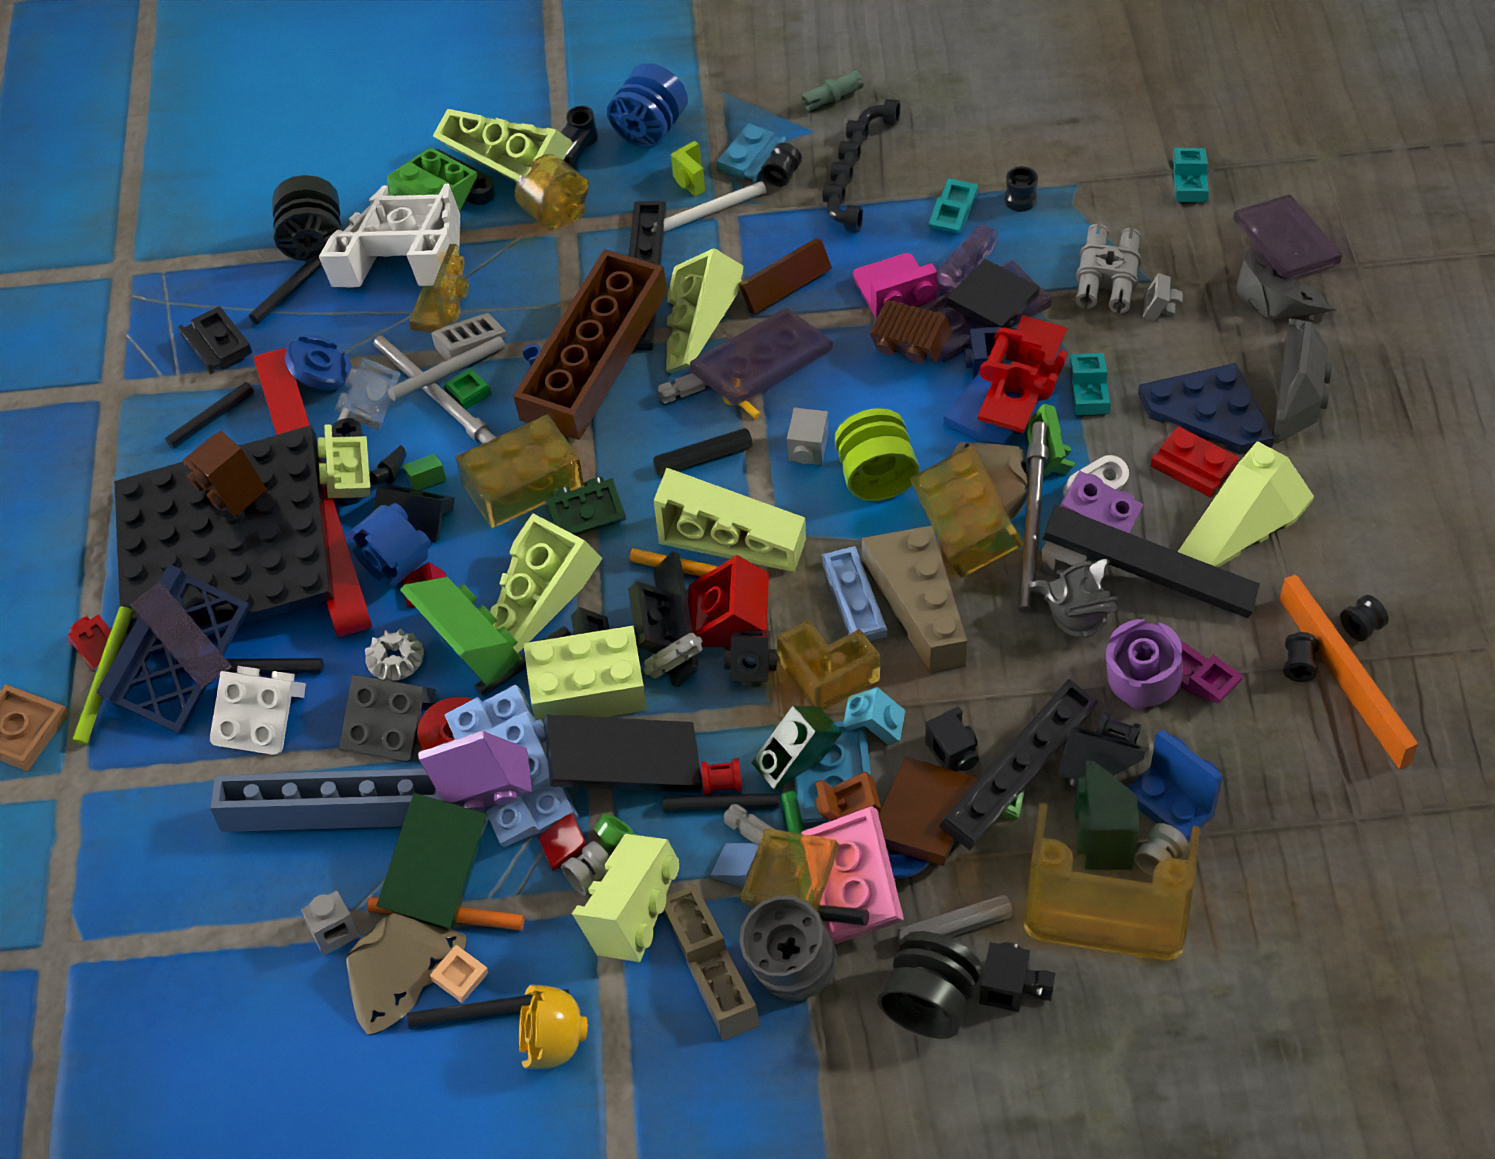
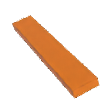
M1296 574L1284 578L1279 601L1301 632L1310 633L1319 640V650L1316 653L1398 769L1411 765L1418 746L1414 736L1301 579Z

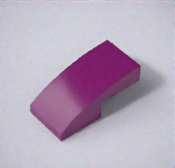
M1181 641L1183 658L1181 688L1206 700L1220 703L1242 681L1243 675L1214 654L1209 659H1206Z

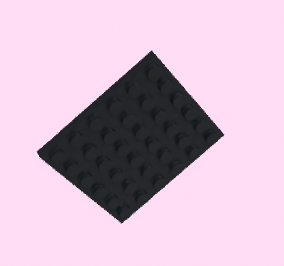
M311 425L239 445L268 490L237 516L232 515L225 507L218 510L207 498L206 494L208 492L205 489L199 492L187 479L186 476L190 472L183 462L114 481L120 607H127L133 610L122 646L168 564L182 569L187 575L248 602L251 607L241 625L334 599L322 485L320 484L317 440L316 433ZM192 586L188 587L182 598L185 610L205 603L202 591ZM209 595L210 601L218 599ZM228 603L214 607L213 611L217 624L232 620L238 608ZM179 605L174 613L180 612ZM208 610L188 616L193 633L213 626ZM183 618L169 622L164 630L167 641L188 635ZM161 638L159 639L157 645L162 644Z

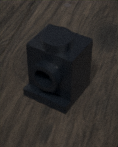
M958 706L926 722L925 743L942 767L964 772L972 769L979 761V757L975 752L978 741L973 730L969 726L964 727L962 724L963 712Z

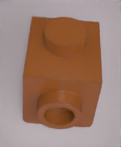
M863 772L834 787H831L823 779L816 782L819 797L815 799L819 813L824 819L829 818L833 821L871 806L877 809L878 812L882 810L873 777L867 772Z

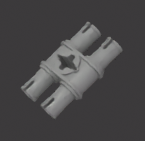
M1093 224L1088 228L1086 245L1081 248L1079 253L1081 262L1076 272V280L1079 283L1075 299L1076 304L1084 308L1085 298H1088L1087 309L1093 308L1097 304L1098 289L1111 290L1110 310L1117 313L1118 303H1121L1120 313H1125L1130 309L1131 293L1138 285L1137 271L1142 261L1138 252L1141 234L1138 230L1133 229L1132 238L1130 239V228L1124 229L1120 233L1119 247L1106 245L1109 234L1108 228L1101 224L1100 233L1096 234L1098 224Z

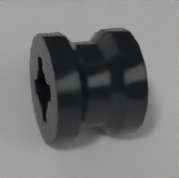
M1371 595L1362 596L1357 600L1355 607L1349 606L1340 614V620L1345 631L1352 638L1361 642L1370 638L1373 630H1380L1389 622V617L1383 604Z

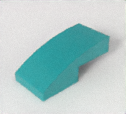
M1174 148L1173 172L1176 202H1208L1209 187L1207 181L1208 161L1206 148Z
M948 178L941 198H937L929 221V227L960 234L978 195V184Z
M1104 353L1070 354V373L1075 415L1110 414L1111 402L1107 387V367Z

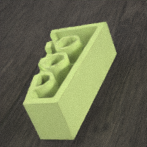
M451 109L446 110L433 134L434 138L449 148L542 197L573 143L556 129L537 128L534 125L524 123L521 125L503 119H490L481 115Z

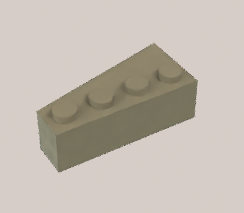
M932 525L862 538V565L866 572L872 575L881 596H885L892 607V613L898 623L901 622L907 631L908 639L928 671L932 673L965 667L967 639Z

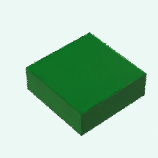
M472 368L443 384L445 392L465 410L491 395L490 386Z

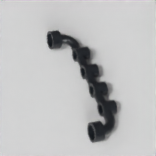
M886 99L884 105H875L864 110L857 121L848 120L846 137L850 141H841L838 149V157L843 161L842 163H832L830 178L835 183H825L822 192L823 202L827 203L828 215L836 222L843 223L847 231L859 232L862 227V206L847 205L845 211L839 209V206L845 201L846 187L848 182L852 181L855 162L860 159L863 140H867L869 123L875 118L883 117L884 124L897 125L901 113L900 100Z

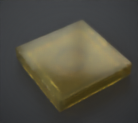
M765 828L740 900L745 905L757 906L762 901L775 896H795L809 902L817 911L840 845L835 839Z

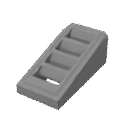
M489 313L440 328L431 334L435 349L447 361L495 337L500 336L503 339L507 336V331ZM488 325L492 330L487 332L483 327Z

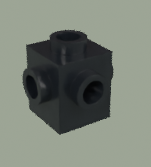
M734 630L731 636V648L725 647L724 669L731 670L730 681H739V685L743 687H759L762 685V682H768L771 671H777L778 650L771 649V631ZM746 657H752L756 662H751Z

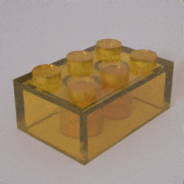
M549 414L455 456L461 483L491 529L545 504L546 498L551 497L550 493L555 490L570 487L572 491L584 486L580 458Z
M973 445L910 478L941 547L960 578L1025 545L984 462Z

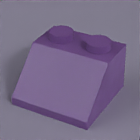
M480 731L418 752L421 764L445 802L484 812L487 806L511 804L517 801V797L532 792L527 748L488 732Z

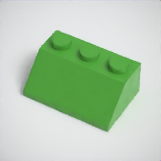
M448 577L405 584L400 589L487 686L501 678L522 659L513 648L518 643L504 626L498 631L495 629L493 624L498 620L484 605L478 609L473 605L477 598L464 583L457 587Z

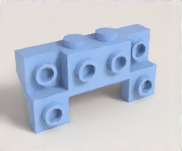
M517 685L483 702L477 697L445 714L455 740L485 731L523 746L528 750L532 792L517 797V801L514 803L498 804L486 810V813L490 816L489 820L498 841L504 848L524 838L547 831L570 813L573 814L575 821L580 819L566 787H550L544 724L541 719L535 720L523 691Z

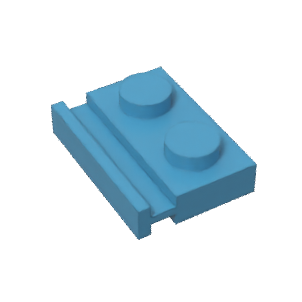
M748 123L717 160V168L721 172L742 180L749 178L753 184H756L763 177L761 173L762 165L770 157V153L776 144L781 142L787 143V137L782 136V138H778L774 132Z

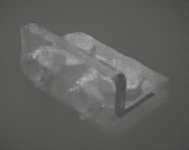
M363 357L358 369L351 367L344 385L349 387L348 394L341 393L334 410L340 413L337 421L351 418L379 430L391 401L388 388L397 385L401 373Z

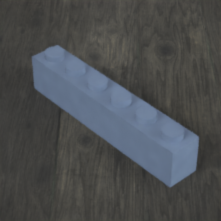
M425 769L215 775L210 809L221 832L403 826L413 793L443 800Z

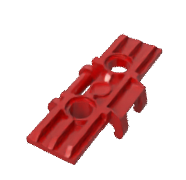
M1022 315L1016 330L1000 328L996 331L994 336L995 344L987 361L983 362L979 369L981 378L992 382L979 411L977 420L1024 433L1035 405H1037L1038 401L1050 398L1059 374L1066 362L1067 352L1065 350L1059 351L1067 332L1066 327ZM1005 353L1006 359L1012 361L1011 365L1001 363ZM1015 392L1019 393L1022 397L1011 398L1005 393Z

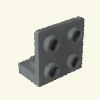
M352 675L339 744L340 748L399 760H412L422 703H434L436 689Z

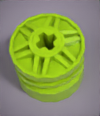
M874 408L856 413L839 425L835 433V447L839 453V460L843 465V474L847 487L854 497L863 501L877 502L888 500L904 493L914 485L919 476V465L914 449L910 445L906 424L900 414L890 409Z

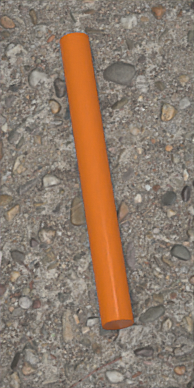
M370 896L367 905L368 912L388 915L396 913L377 907L379 897ZM460 907L455 923L522 931L525 916L522 914Z

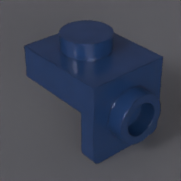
M1002 327L970 329L969 348H964L965 368H971L973 379L979 373L981 364L987 361V355H990L995 344L994 336L996 331Z

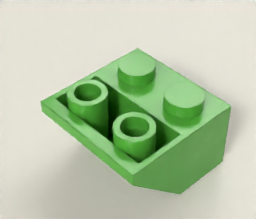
M430 147L387 175V184L391 196L439 195L444 184H449L460 212L477 178V172Z

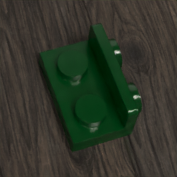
M603 477L593 478L583 483L584 487L572 491L570 487L555 490L550 493L551 497L546 498L545 508L547 513L550 514L552 523L575 536L626 520L613 478L605 481Z

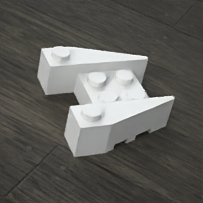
M444 184L439 195L391 196L388 186H382L369 199L371 205L362 214L355 212L348 219L350 225L343 232L337 229L330 236L319 255L331 287H361L377 256L407 255L418 286L439 287L449 285L459 265L460 212L450 185Z

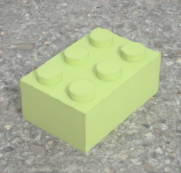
M633 626L523 643L531 705L535 720L541 719L544 724L546 715L606 718L647 711Z

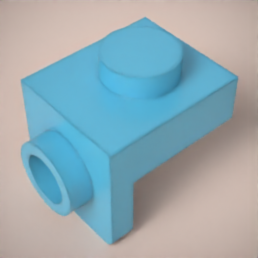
M876 687L851 695L848 698L843 726L849 731L865 726L887 745L900 742L905 710L881 689Z

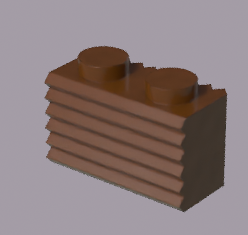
M886 300L869 334L876 349L885 355L892 356L896 352L905 355L909 360L918 364H922L924 360L937 363L938 357H940V353L943 351V346L946 345V341L951 334V327L946 316L942 313H933L930 310L927 311L918 307L908 306L907 304L903 305L900 302L896 303L895 301Z

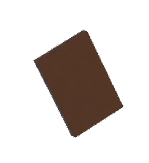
M905 756L879 813L886 848L944 866L955 839L939 827V825L978 781L979 777Z

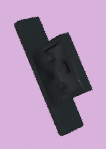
M673 551L653 571L656 587L636 581L628 588L637 648L654 653L659 652L688 633H693L680 554ZM697 655L669 671L671 685L681 686L698 670Z

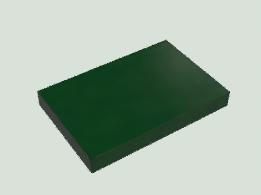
M413 793L376 906L453 930L490 816L483 812Z

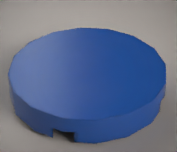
M306 335L299 337L298 341L293 340L290 342L284 358L287 369L296 379L305 385L320 390L341 388L347 382L352 368L350 359L345 352L341 354L336 350L337 345L319 336Z

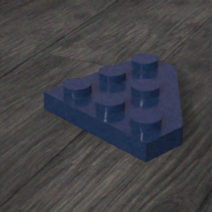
M1236 363L1139 385L1138 395L1149 418L1160 423L1167 420L1182 426L1183 429L1207 441L1209 438L1225 443L1228 450L1238 454L1247 453L1257 441L1268 447L1273 446L1274 436Z

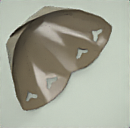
M977 442L958 443L952 453L954 476L961 485L957 499L958 517L973 536L990 534L1010 523L1026 506L1029 472L1024 452L1019 446ZM966 444H968L969 446H972V447L968 448L967 450H965L964 452H962V451L966 448V446H965ZM963 463L971 464L967 473H965L966 467L963 466ZM970 495L971 497H974V499L971 500L970 503L967 505V502L969 501L967 496ZM970 513L980 515L977 526L975 525V519L970 517Z
M392 913L383 917L365 937L361 938L348 953L346 963L356 1018L367 1034H374L382 1031L402 1019L407 1012H410L418 1000L422 987L434 983L431 981L430 974L440 963H435L434 968L429 971L430 958L443 960L453 949V947H449L446 938H452L453 936L456 937L452 941L453 947L458 945L464 950L466 944L465 934L436 924ZM406 992V996L400 998L399 1004L396 1006L394 994ZM373 1010L385 1012L384 1016L376 1017L374 1022H370Z

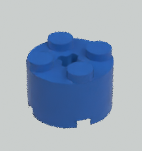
M393 503L390 506L380 505L347 533L348 542L354 538L357 546L352 551L360 563L376 579L380 580L384 576L389 579L390 582L387 584L389 587H396L428 559L427 550L432 546L427 535L421 530L416 531L407 521V513L397 503Z

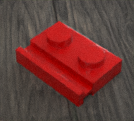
M1178 426L1160 447L1157 455H1153L1150 467L1211 498L1217 487H1220L1235 469L1239 457Z

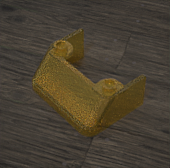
M1040 803L1023 922L1028 935L1044 942L1168 961L1177 958L1182 953L1186 941L1195 883L1200 827L1192 826L1185 860L1168 858L1161 861L1154 870L1153 883L1071 871L1073 856L1069 847L1061 841L1044 838L1048 804Z

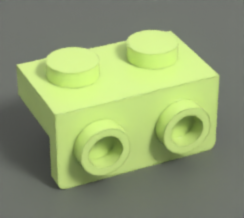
M324 425L325 437L318 438V458H325L326 463H319L320 484H327L328 498L370 497L367 436L332 437V425Z

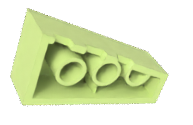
M666 468L654 498L659 544L729 559L738 555L753 564L795 572L806 541L805 517Z

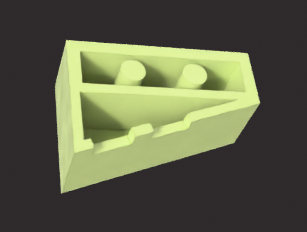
M625 834L605 863V870H608L601 882L593 881L588 889L589 894H592L585 906L577 905L572 915L597 956L640 962L645 948H648L652 942L653 927L658 914L662 913L665 908L666 894L670 883L678 874L679 859L668 839Z

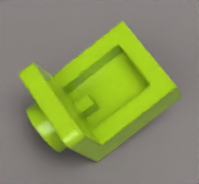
M693 141L671 154L673 177L678 185L683 189L686 188L696 197L705 192L704 168L701 167L700 145Z

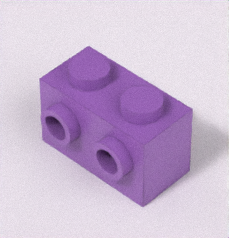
M1080 470L1070 484L1059 506L1130 533L1144 504L1136 501L1128 492L1118 491L1108 486L1098 476L1086 474Z

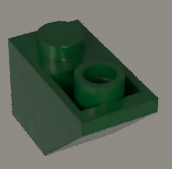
M792 706L751 764L773 789H779L822 761L843 732L820 707Z

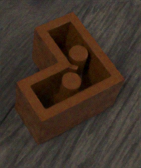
M222 431L212 435L182 460L190 472L186 476L189 482L199 492L205 489L208 492L206 494L207 498L218 510L225 507L234 516H237L268 490L243 450Z

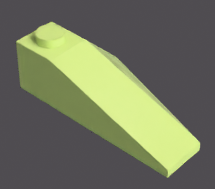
M715 248L674 266L667 302L672 305V313L667 317V325L672 327V334L667 340L666 371L670 374L692 366L740 290L738 283L742 281L741 277L744 266Z
M1257 441L1237 464L1178 552L1219 568L1239 556L1241 550L1255 542L1260 544L1269 538L1270 533L1280 527L1287 528L1294 524L1311 504L1314 495L1287 456Z
M532 513L512 544L509 553L512 559L507 574H502L499 583L502 589L497 604L492 606L490 610L491 614L498 620L493 624L495 629L498 631L504 626L518 642L513 646L517 653L524 648L523 643L530 642L585 586L603 559L585 540Z

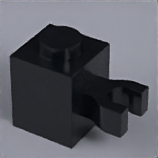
M990 942L980 986L979 1004L1020 1012L1023 993L1042 1000L1051 1001L1056 973L1045 970H1028L1030 950L1022 949L1019 945L1010 942L1000 944Z

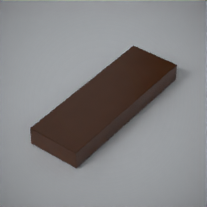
M815 238L738 284L749 312L756 314L832 269L822 239Z

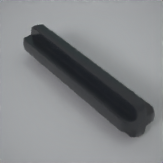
M747 428L739 429L656 455L653 458V465L657 474L662 476L666 468L677 471L750 448L752 446V437Z

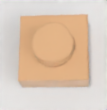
M455 945L430 974L431 981L463 1004L488 974V969L458 945Z

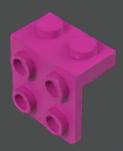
M910 253L891 257L853 271V280L876 319L886 300L915 307L937 299V270L932 263L919 267L915 258Z

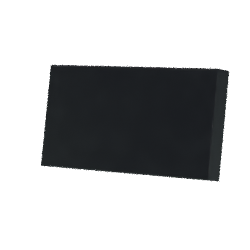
M546 715L544 730L550 787L699 793L703 786L693 722Z

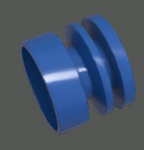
M643 63L634 68L623 86L611 99L607 106V117L611 126L622 138L631 144L652 148L662 142L672 125L688 104V94L684 85L672 72L656 64Z

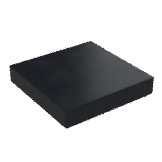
M984 259L947 297V306L988 328H1008L1039 295L1040 287Z

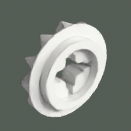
M401 628L396 633H389L385 630L384 635L380 638L372 637L371 646L365 648V662L368 670L375 677L389 681L401 680L412 675L420 667L424 657L422 643L417 640L415 634H406ZM386 650H400L401 657L391 655L388 658Z

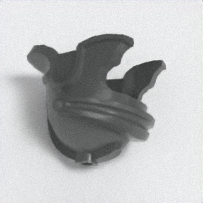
M1103 559L1093 564L1091 561L1078 563L1067 568L1057 580L1049 582L1038 580L1029 583L1028 591L1045 595L1044 601H1047L1053 620L1062 631L1072 636L1086 638L1096 634L1106 625L1108 613H1113L1117 610L1115 603L1118 600L1117 596L1110 597V591H1105L1102 587V581L1107 575V564L1110 563L1108 559Z

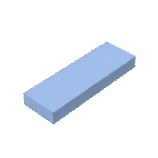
M853 546L821 554V563L852 646L887 637V627L856 547Z

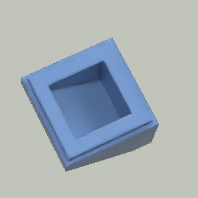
M725 843L711 873V878L747 890L762 859L761 846L754 843Z

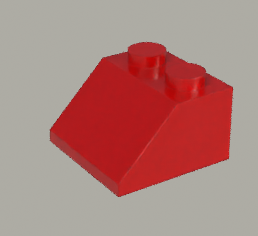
M736 555L689 585L688 606L693 633L696 637H701L703 641L702 647H731V636L734 630L767 631L768 572Z

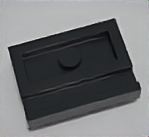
M220 306L192 319V324L183 327V325L178 326L181 337L209 374L214 373V369L221 365L224 368L253 353L249 342Z

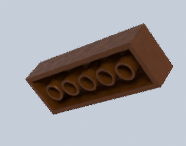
M607 249L603 250L513 395L520 421L577 440L581 439L668 293L663 266Z

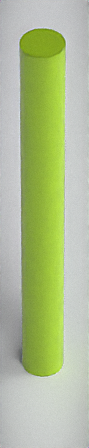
M119 607L72 740L79 745H87L103 700L96 692L121 649L133 615V610L130 608Z

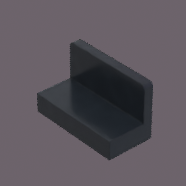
M390 484L377 487L374 510L380 505L390 506L393 503H397L407 513V521L416 531L421 530L430 541L434 542L440 538L443 514L453 511L455 498Z

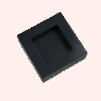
M581 607L571 614L574 635L610 629L608 617Z

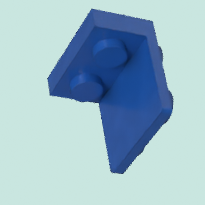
M1162 729L1156 734L1151 766L1125 789L1124 798L1156 824L1164 823L1176 828L1189 841L1214 817L1223 776L1212 762L1201 759L1188 749L1183 740L1176 736H1171Z

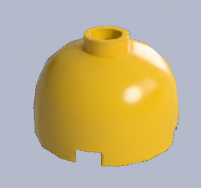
M530 985L526 989L525 995L533 996L530 1006L522 1005L519 1024V1050L524 1053L528 1050L529 1060L521 1062L526 1069L556 1068L565 1064L576 1053L579 1041L584 1042L586 1040L588 1031L587 1018L580 1016L577 1002L567 992L546 985Z

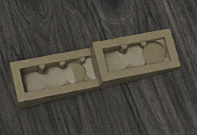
M696 884L667 895L663 912L722 1041L759 1027L760 1022L756 1004L726 949L724 938Z

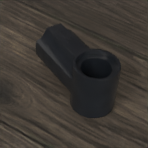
M575 106L566 115L567 124L561 133L573 143L560 167L567 169L569 165H573L583 149L597 141L598 133L594 113L587 106Z

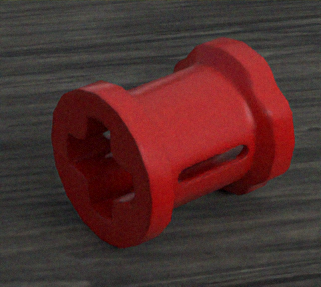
M739 758L733 759L732 762L708 764L707 761H701L704 795H710L711 791L735 789L736 792L742 791Z

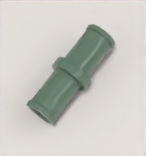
M854 70L838 79H828L824 81V85L802 93L801 100L806 99V102H803L805 109L811 112L813 109L829 102L837 103L841 100V97L858 89H863V82L858 83L859 80H862V77L857 70Z

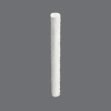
M761 181L665 218L664 232L765 194V185ZM657 222L654 223L653 229H651V232L656 231Z

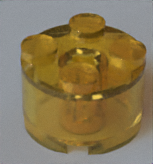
M553 154L540 156L529 165L531 170L526 177L521 174L515 188V200L523 210L551 231L562 227L571 220L577 221L585 213L584 203L588 194L589 181L561 158Z

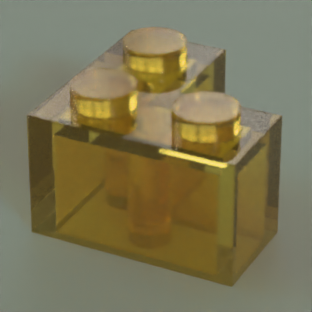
M808 619L777 635L778 662L813 707H820L824 710L880 680V654L861 629L828 645Z

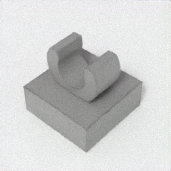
M1158 273L1144 293L1143 318L1155 322L1161 313L1173 316L1175 314V304H1182L1183 293L1177 289H1170L1171 277Z

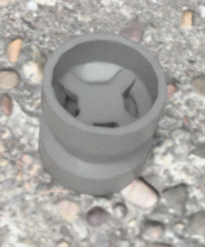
M1158 823L1149 832L1148 843H1144L1139 847L1134 855V859L1139 868L1148 875L1158 879H1166L1175 867L1174 860L1181 858L1188 848V841L1176 828L1164 823Z
M592 841L582 849V854L579 857L568 859L561 865V869L572 887L581 895L586 896L589 894L588 889L593 881L603 879L608 870H605V863L610 856L597 842Z

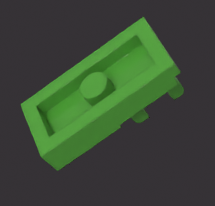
M1043 403L1029 419L1026 426L1028 442L1031 445L1033 423H1046L1045 445L1048 447L1049 452L1048 463L1044 465L1043 478L1047 477L1052 471L1066 475L1075 466L1073 461L1065 459L1071 453V448L1062 442L1061 429L1055 407Z

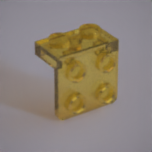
M449 244L434 285L422 286L409 319L411 330L432 333L458 321L460 303L462 298H466L468 295L469 281L464 278V257L460 256L457 244Z

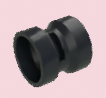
M781 142L776 144L770 153V157L767 158L761 167L762 176L771 185L777 187L786 186L791 180L793 172L798 169L802 162L801 153L789 143Z
M1024 166L1015 167L1008 171L1006 175L1005 204L1013 211H1028L1036 204L1038 175L1033 169Z

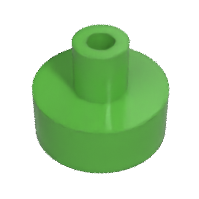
M607 813L602 814L594 826L595 832L601 837L598 844L607 854L610 853L614 846L617 847L625 834L635 835L634 831L625 822Z

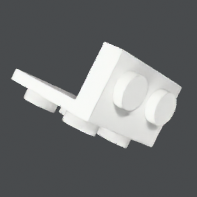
M243 666L237 667V673L221 671L210 742L215 746L272 755L280 754L284 745L291 697L304 698L306 683L294 682L295 674L272 671L271 678L259 676L260 669Z

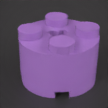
M1146 619L1132 620L1119 626L1110 636L1106 649L1108 684L1118 698L1136 710H1142L1148 706H1155L1169 700L1181 688L1183 678L1182 644L1178 635L1166 624L1158 622L1159 625L1146 623Z

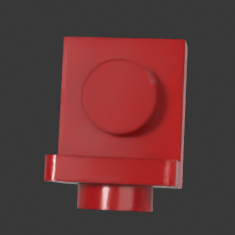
M99 614L91 619L86 616L78 620L70 627L71 632L68 633V644L71 648H76L93 672L98 669L111 632Z

